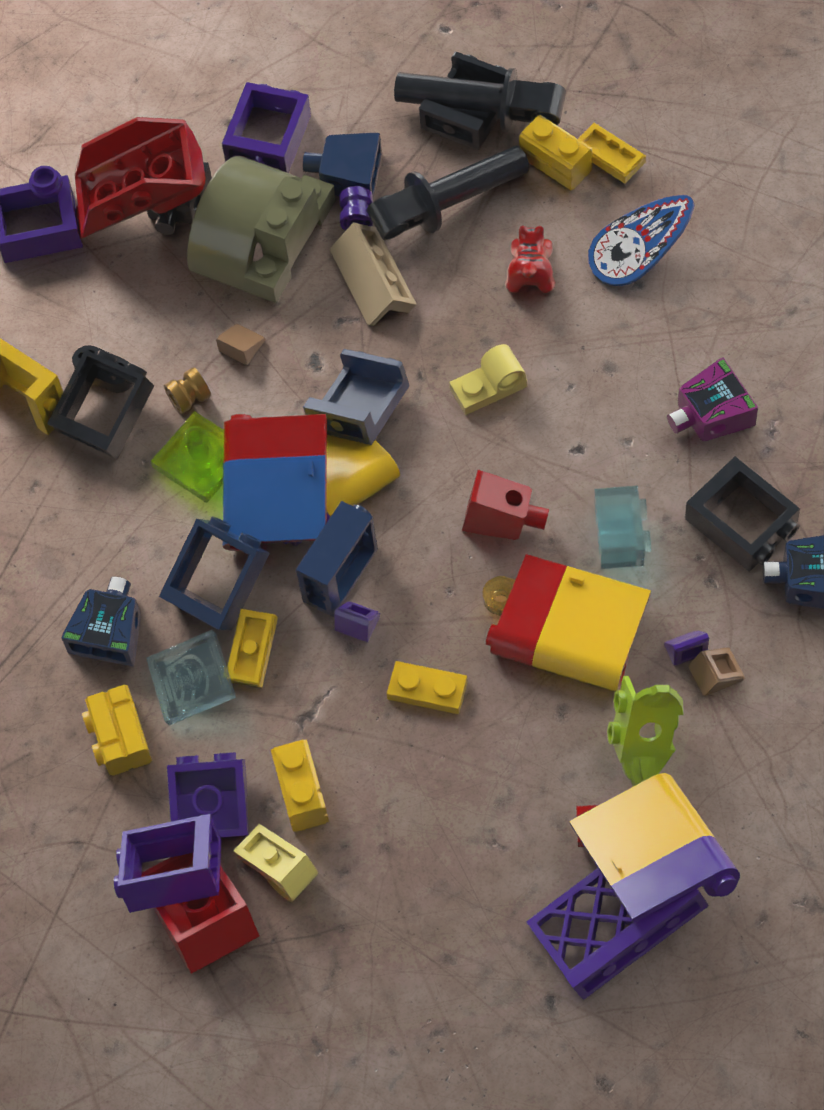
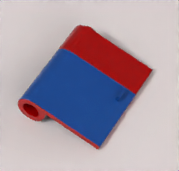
M235 414L231 416V420L224 422L223 521L231 525L230 532L239 537L242 532L257 538L261 543L316 540L327 523L326 414L252 418V416L247 414ZM223 541L222 546L225 550L242 552Z

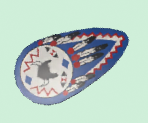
M688 195L658 199L623 215L604 227L593 238L588 250V263L593 274L603 283L612 286L629 285L642 278L662 259L684 232L695 207L693 199Z

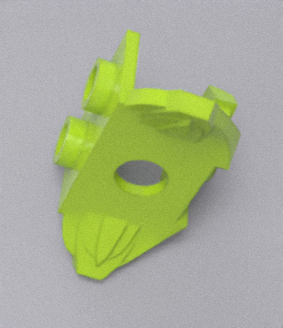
M623 676L621 689L616 690L614 694V710L616 714L614 722H609L607 738L609 744L614 746L624 774L631 780L634 787L659 774L676 749L672 740L674 731L678 727L679 715H684L683 699L670 685H654L636 694L629 676ZM647 723H655V736L643 738L639 735L640 729Z

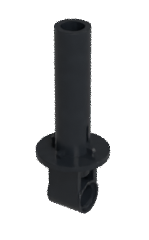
M516 68L508 69L504 84L398 72L394 86V99L396 102L421 105L423 100L427 99L449 108L497 113L498 120L500 118L501 130L507 132L510 130L513 121L531 123L538 115H542L555 125H558L561 121L566 96V89L559 84L518 80Z
M516 145L430 183L419 172L413 171L405 176L403 190L377 199L367 207L366 212L383 240L395 238L404 231L418 225L425 231L434 233L441 228L442 210L529 172V162L522 148Z

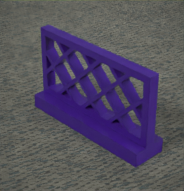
M597 868L526 922L562 971L572 988L584 1000L706 909L709 905L700 891L696 889L634 923L630 917H626L627 912L622 904L619 916L600 914L603 895L617 896L612 889L605 888L606 879L599 868ZM582 894L596 895L592 913L574 911L576 899ZM552 917L564 918L561 937L545 935L540 926ZM572 919L591 921L587 940L569 938ZM598 922L617 924L616 934L608 942L595 941ZM552 943L559 944L558 952L552 945ZM567 945L586 947L584 960L570 969L564 961Z

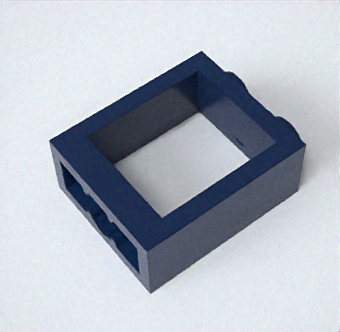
M341 501L296 568L303 602L334 617L335 610L343 604L378 550L373 516L364 507L356 504L351 506Z
M212 516L210 521L196 518L159 597L218 630H232L239 617L240 609H243L270 553L259 547L261 541L243 532L239 537L229 531L230 524ZM212 535L249 555L223 609L186 589Z

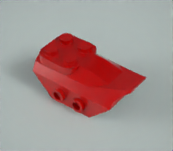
M136 117L81 145L74 173L78 203L76 211L81 239L150 209L155 213L167 212L194 199L202 192L206 181L202 151L193 131L184 119Z

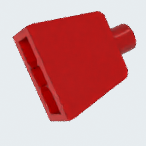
M477 470L462 531L517 540L524 525L544 530L549 509L529 504L532 489L529 486Z

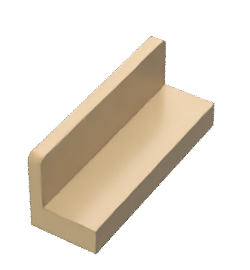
M352 223L333 244L330 251L366 323L374 326L389 310L409 313L416 306V302L376 227Z

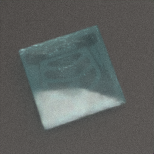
M213 630L146 658L164 721L169 726L236 698L217 634Z

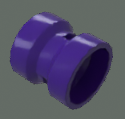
M354 186L346 188L341 192L340 207L343 210L340 213V226L343 230L346 231L352 223L373 226V222L366 212L367 207L373 203V194L369 189Z

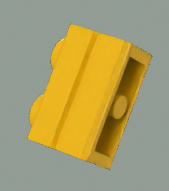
M538 115L519 135V145L525 152L528 162L569 190H574L592 170V148L582 141H577V138L542 115Z
M121 685L109 689L107 692L88 696L85 699L88 711L83 712L82 716L88 734L95 732L98 743L92 745V749L98 766L105 764L109 775L114 776L129 771L130 768L135 769L151 763L152 758L128 685Z
M307 739L270 749L293 832L329 822Z

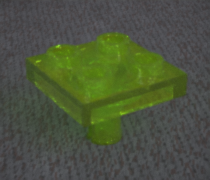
M194 411L151 460L152 467L207 503L223 485L224 429Z

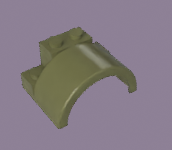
M242 156L230 158L213 175L196 209L188 240V269L277 303L291 279V267L316 224H323L336 201L334 185L305 174L300 178ZM259 243L261 244L263 257L258 261H253L256 244Z

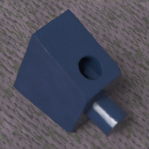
M380 133L327 136L323 154L304 153L303 172L319 173L321 181L334 185L335 196L340 197L341 192L346 188L359 186L369 189L374 198L382 156Z

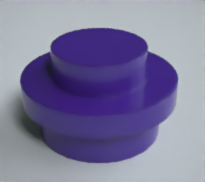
M50 166L37 167L33 170L29 179L31 192L40 198H49L56 195L63 185L60 173Z

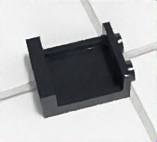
M455 51L451 57L452 68L447 77L504 84L508 70L502 66L478 60L472 55H465ZM424 99L419 107L421 129L480 150L498 119L497 113L454 109Z

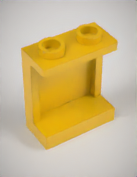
M0 338V388L3 385H8L25 396L37 428L49 435L54 429L47 423L63 394L58 375Z

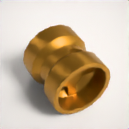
M194 367L184 372L183 380L172 379L163 385L169 400L180 414L190 410L195 400L203 402L211 397L208 385Z

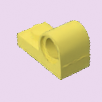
M502 344L491 348L481 358V368L450 381L449 386L464 414L467 415L526 388L527 379L525 371L510 347Z
M258 824L234 850L239 860L263 875L272 888L289 902H293L318 875V871L305 853L261 824Z

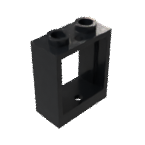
M85 349L47 424L60 434L118 459L155 385L146 378L147 372L144 369L128 363L127 367L121 366L116 363L118 360L116 357L105 351L99 350L97 354H94ZM99 370L134 386L109 436L74 421Z
M734 456L686 502L685 520L750 572L758 563L763 565V562H767L774 554L775 547L782 540L787 542L796 534L800 527L798 524L800 508ZM739 486L743 487L779 516L752 544L712 513Z

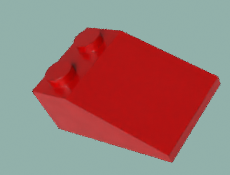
M193 853L170 857L143 871L142 877L193 867ZM221 865L219 895L154 908L173 945L191 974L260 937L247 904Z

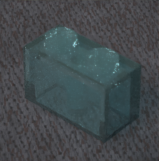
M638 485L594 489V510L601 569L644 566L645 552H651L650 531H643L642 520H647L646 498L639 499Z

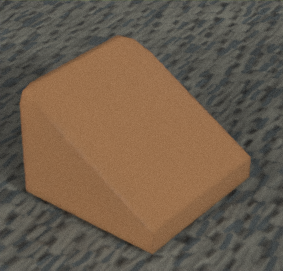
M236 323L220 334L216 342L219 352L248 365L266 339Z
M729 647L701 651L689 664V669L703 695L715 693L745 679Z

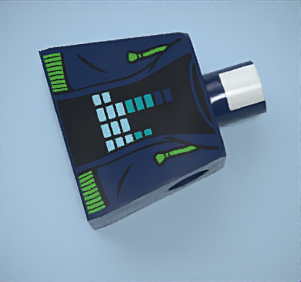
M824 535L786 542L783 561L763 562V583H785V600L789 604L824 609Z
M111 577L106 592L94 589L85 591L61 637L69 654L134 667L141 611L137 600L128 596L131 583L121 577Z

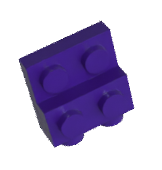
M236 752L213 754L214 761L199 763V755L176 757V765H167L171 822L211 814L220 837L249 835L245 759H236Z

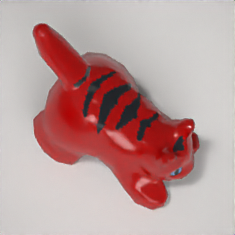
M539 225L536 228L520 226L519 238L511 242L513 259L507 268L508 278L505 281V286L512 293H518L524 285H536L542 293L551 292L555 288L556 282L553 278V268L548 260L553 252V243L549 239H544V228Z

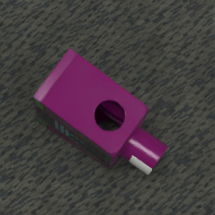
M722 357L679 388V409L667 415L668 423L674 433L677 434L692 427L700 440L709 441L755 426L758 406L724 357Z

